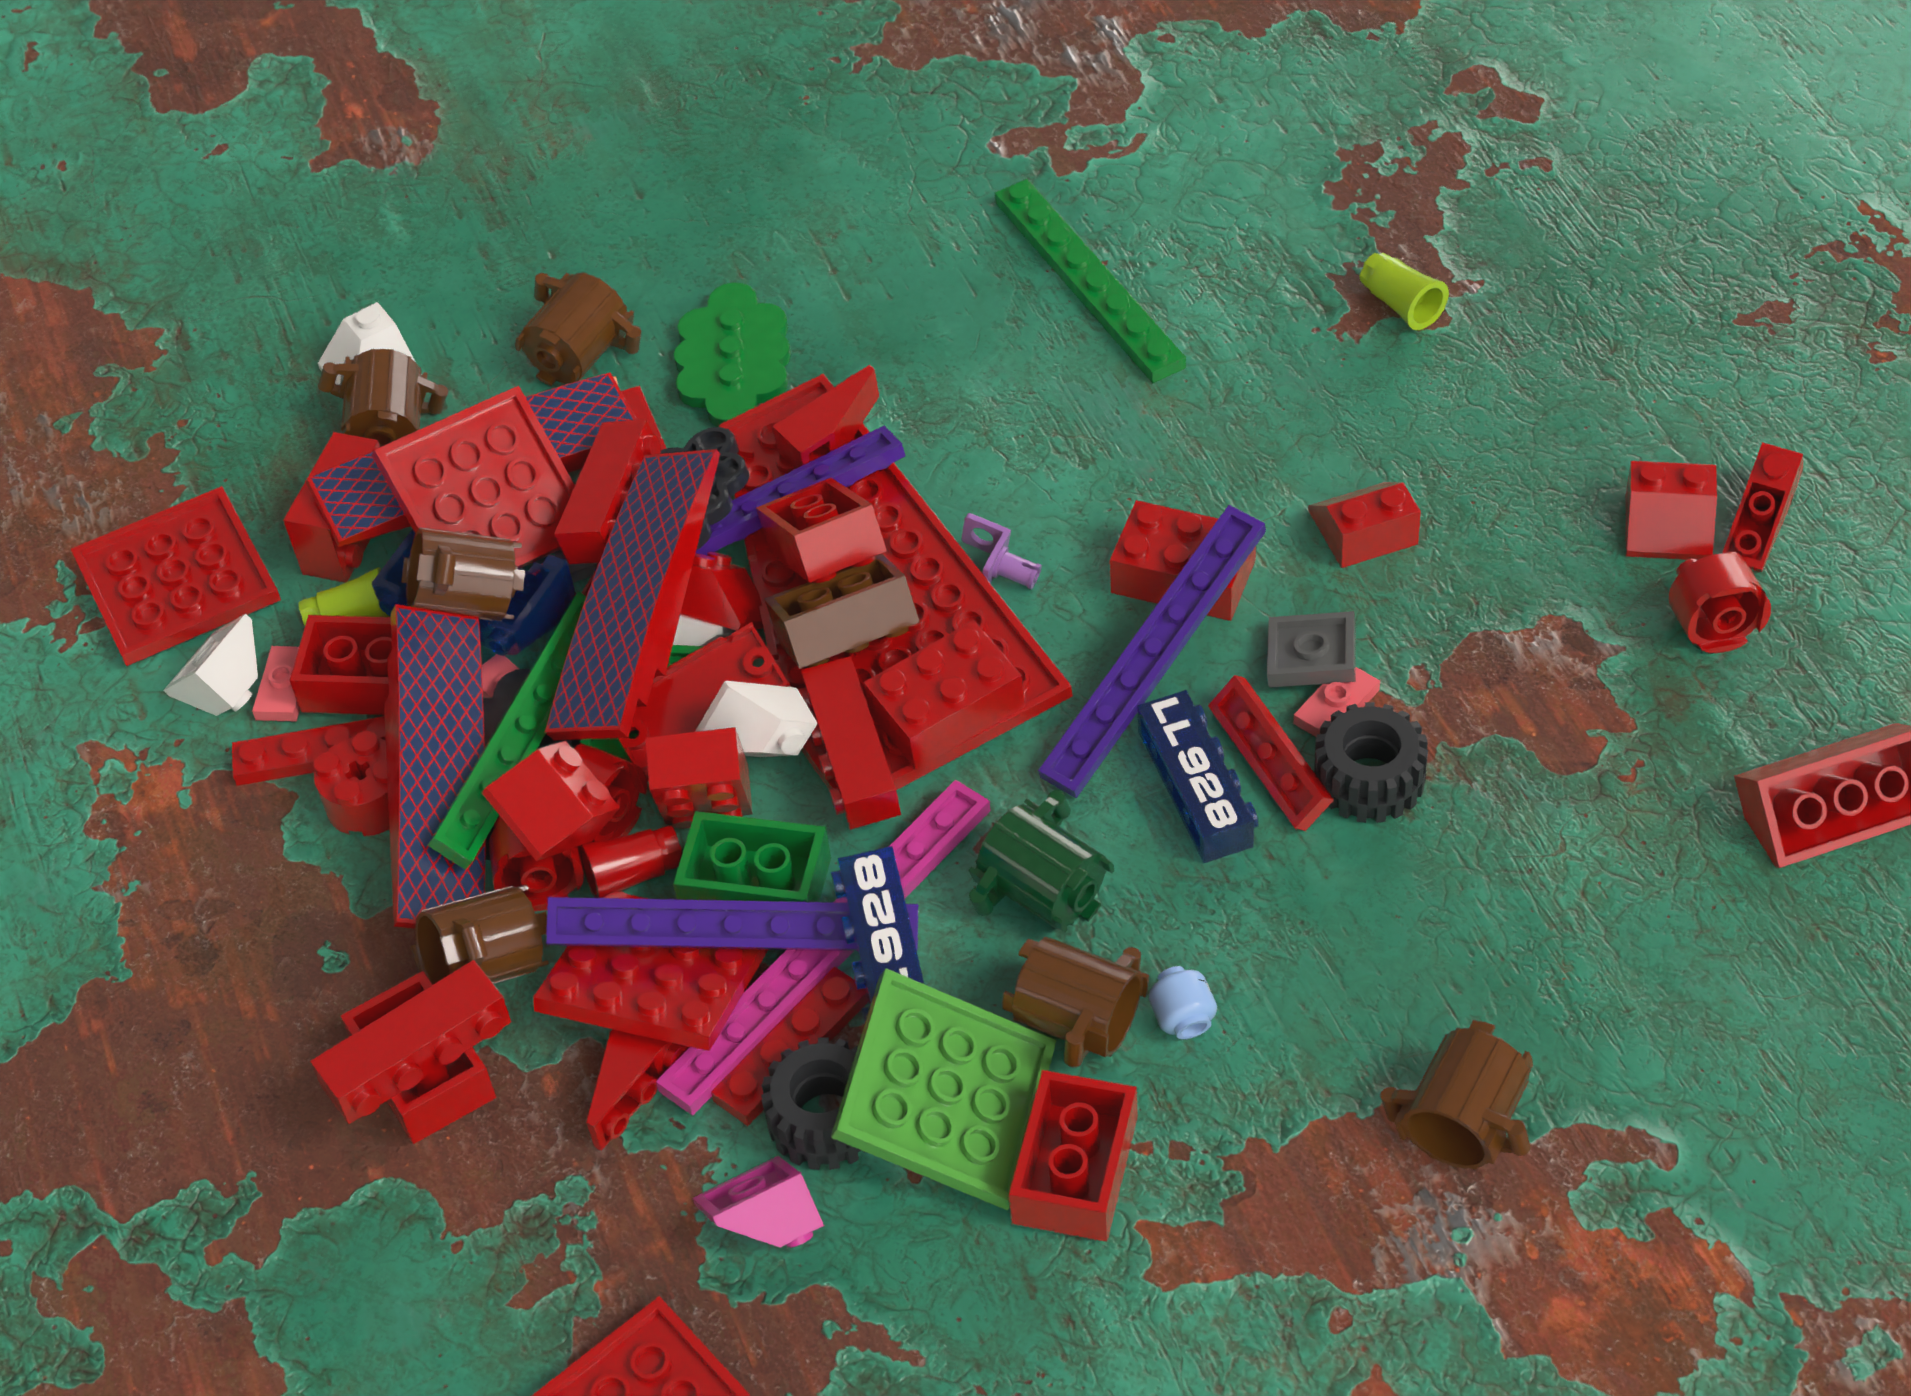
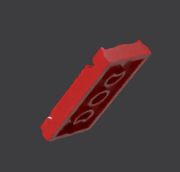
M752 622L725 638L719 637L668 666L665 676H654L647 706L636 707L630 732L632 730L639 731L638 737L635 739L618 738L632 763L638 765L644 771L647 782L649 777L645 737L695 732L725 681L791 687ZM757 658L764 660L763 665L760 667L753 666V662Z

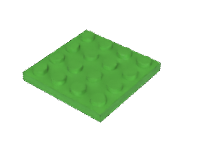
M885 968L877 982L831 1138L1008 1210L1010 1208L1009 1192L1042 1070L1049 1071L1056 1040Z

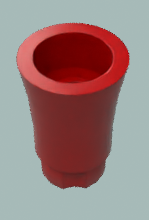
M665 826L653 831L649 828L630 835L604 841L589 842L579 846L583 871L594 898H605L611 892H621L644 881L663 876L665 871L677 868L682 857V849L672 826Z

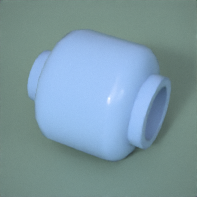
M1174 966L1161 972L1157 977L1158 982L1153 985L1149 992V1002L1160 1028L1169 1035H1176L1179 1039H1190L1207 1031L1211 1027V1020L1216 1015L1217 1004L1204 975L1196 970H1184L1182 966Z

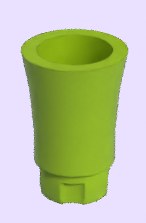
M1374 253L1369 256L1359 274L1362 284L1370 289L1374 296L1398 313L1414 330H1423L1433 324L1442 314L1448 301L1449 290L1444 282L1426 276L1409 267L1401 260L1392 258L1385 253Z
M380 567L336 587L317 592L315 597L299 601V610L304 626L306 625L308 615L391 617V612L395 606L389 585Z

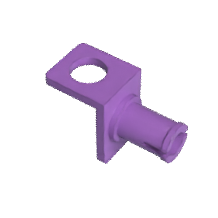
M968 513L964 520L961 540L968 545L991 554L982 573L991 584L992 580L1000 575L1032 590L1038 580L1042 565L1009 553L1008 545L1011 529ZM981 528L988 531L993 540H982L974 533L973 529Z

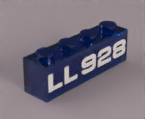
M1187 690L1137 705L1138 733L1203 863L1253 848L1254 828L1259 826L1255 808L1251 802L1245 803L1241 797L1239 778L1234 769L1228 770L1223 762L1224 752L1219 739L1216 736L1210 737L1207 731L1206 715L1200 704L1194 706Z
M893 846L838 858V871L831 872L836 899L845 898L849 913L848 916L841 917L846 944L855 943L859 961L851 963L857 990L866 988L869 1007L861 1008L864 1024L879 976L885 968L924 984Z

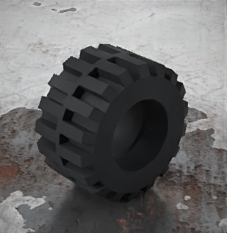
M1365 702V707L1359 708L1356 704H1352L1346 707L1345 713L1337 710L1331 714V722L1324 721L1321 725L1320 734H1317L1315 742L1314 773L1334 799L1328 806L1331 810L1339 808L1340 816L1347 819L1350 815L1356 816L1357 822L1366 823L1367 818H1375L1376 823L1386 822V816L1389 815L1396 819L1403 815L1404 808L1411 810L1417 804V797L1422 796L1426 780L1428 741L1426 735L1421 734L1422 727L1417 721L1410 722V715L1405 711L1394 712V706L1384 704L1383 708L1375 707V702ZM1372 758L1387 764L1373 767L1364 766L1354 761Z
M818 1038V1043L809 1045L808 1040L799 1042V1049L792 1051L790 1048H787L781 1053V1062L773 1060L768 1067L770 1076L763 1078V1094L761 1097L771 1140L775 1141L777 1150L783 1156L789 1153L790 1161L799 1166L804 1161H807L809 1169L819 1170L821 1164H829L830 1170L840 1168L839 1162L844 1160L852 1164L859 1160L858 1152L862 1150L831 1138L840 1106L825 1113H812L801 1108L806 1102L816 1096L833 1094L843 1097L858 1046L850 1050L848 1041L838 1039L835 1044H830L828 1038Z

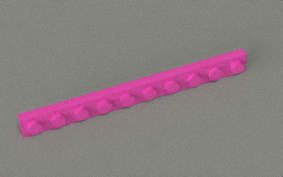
M955 779L879 856L885 873L884 885L877 888L873 886L871 889L863 890L856 879L834 902L863 903V898L866 895L875 894L879 898L880 903H884L881 891L888 890L891 904H900L991 811L990 801ZM873 863L872 868L874 872L875 879H878L876 866ZM865 870L863 872L864 880L867 882L868 878ZM786 950L742 994L711 1050L706 1051L689 1047L656 1081L658 1092L693 1116L712 1097L711 1091L834 966L838 968L853 951Z

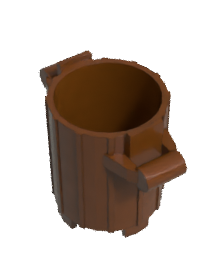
M585 272L571 275L566 273L560 280L550 277L546 273H539L535 276L534 298L537 301L543 302L544 305L523 327L524 329L521 331V334L516 338L515 348L518 352L522 349L532 365L540 370L536 378L552 387L556 381L563 384L579 381L610 345L625 350L629 354H635L639 351L641 329L633 325L634 311L630 310L627 312V307L620 296L607 283Z
M373 348L358 355L356 354L352 360L346 356L344 363L335 364L327 362L323 366L318 382L319 390L343 399L342 434L378 440L380 447L420 430L421 413L440 414L448 395L447 387L427 380L428 373L423 372L422 375L421 368H419L412 357L394 349ZM337 375H341L340 385L335 384ZM426 392L431 393L429 402H424Z
M419 528L415 533L410 558L404 557L401 583H407V606L477 616L483 620L499 622L502 620H514V615L506 613L516 590L523 591L525 570H518L517 565H515L514 548H522V543L512 542L511 539Z
M528 885L509 886L421 910L416 917L415 938L417 944L411 945L417 972L424 971L432 985L472 960H475L493 984L535 972L538 968L549 964L548 960L542 961L543 944L541 935L547 934L546 911L535 914L532 903L523 892L528 890Z
M1043 937L1039 942L1028 938L1018 953V956L1024 957L1027 960L1019 972L1015 994L1008 991L1003 993V1010L1013 1013V1020L1065 1040L1064 1062L1070 1067L1080 1066L1089 1052L1105 1058L1106 1056L1111 1057L1120 1048L1131 1027L1140 997L1146 998L1148 994L1149 975L1140 972L1141 952L1137 948H1126L1122 956L1116 962L1052 938Z
M1473 1020L1469 1028H1456L1445 1034L1416 1090L1387 1087L1381 1091L1380 1097L1387 1119L1395 1123L1401 1140L1409 1137L1414 1145L1431 1158H1435L1455 1168L1474 1170L1488 1163L1494 1164L1500 1152L1513 1153L1517 1156L1526 1155L1529 1153L1531 1146L1525 1124L1521 1120H1511V1117L1529 1082L1530 1071L1533 1067V1059L1530 1052L1525 1051L1522 1056L1520 1052L1516 1051L1503 1039L1492 1035L1495 1025Z

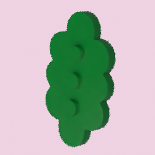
M734 282L723 284L714 289L709 295L707 307L693 309L685 313L679 320L677 327L681 343L674 351L676 368L680 372L676 379L679 399L691 407L706 408L708 419L714 426L719 427L720 424L758 406V404L765 403L786 392L788 378L785 366L790 362L791 358L790 345L785 338L788 331L786 314L779 306L774 304L758 303L756 292L750 286Z

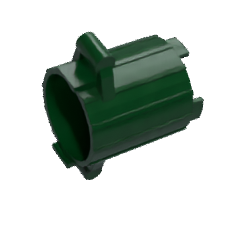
M1054 790L1048 794L1047 799L1040 806L1026 798L1024 803L1027 805L1021 804L1009 809L994 824L983 841L976 860V868L971 867L968 870L974 882L978 884L977 887L970 891L969 898L979 915H989L993 907L1002 898L1007 896L1049 925L1065 933L1068 930L1067 926L1072 925L1080 916L1089 922L1102 906L1094 898L1100 890L1106 870L1113 873L1115 871L1114 865L1106 859V856L1059 827L1063 819L1070 815L1071 809L1064 793L1060 790Z

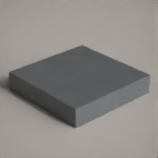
M1354 611L1269 617L1267 658L1269 687L1356 682V621Z

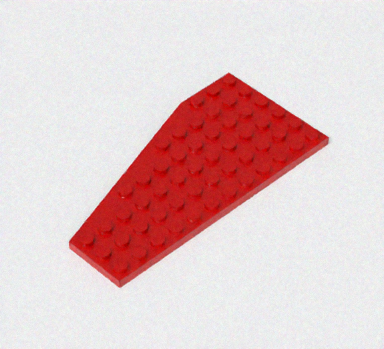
M824 374L719 425V427L729 429L734 434L739 449L738 455L745 460L750 477L748 482L740 491L734 494L735 499L795 470L778 453L772 426L810 403L817 396L832 389L834 386ZM863 423L851 441L870 433ZM894 462L889 467L877 470L857 480L853 485L846 487L873 505L887 550L881 554L905 575L920 622L909 626V630L900 636L891 638L883 636L870 641L869 646L861 651L846 653L844 651L829 657L828 662L848 656L852 657L867 702L864 681L974 620L1022 677L1026 707L917 770L914 769L872 717L896 790L1073 696L1070 683ZM761 528L744 538L753 582L762 606H759L768 650L790 683V686L797 689L804 688L801 670L806 668L799 669L779 645L764 599L808 581L770 553L763 529ZM810 735L801 751L827 788H836L834 779L825 781L818 756L825 754L823 745L814 747Z

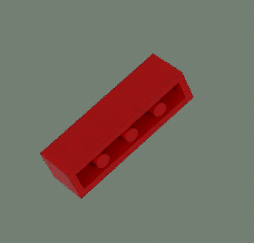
M647 419L602 422L554 533L569 564L599 563L618 513L644 456L660 454V441L653 434Z
M848 656L801 670L805 687L798 689L818 723L811 733L814 747L823 745L825 754L818 756L825 781L834 779L836 788L829 789L836 815L845 813L850 830L900 816L901 811L896 787L852 657Z
M472 960L310 1062L321 1087L346 1122L351 1124L360 1117L372 1114L381 1104L398 1093L415 1087L422 1078L441 1066L453 1063L462 1053L479 1042L494 1037L503 1027L511 1023V1019L503 996L475 960Z

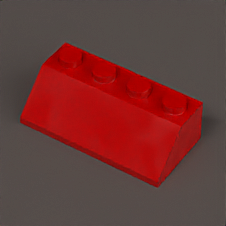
M1894 723L1734 775L1744 818L1775 867L1781 868L1911 825V725Z

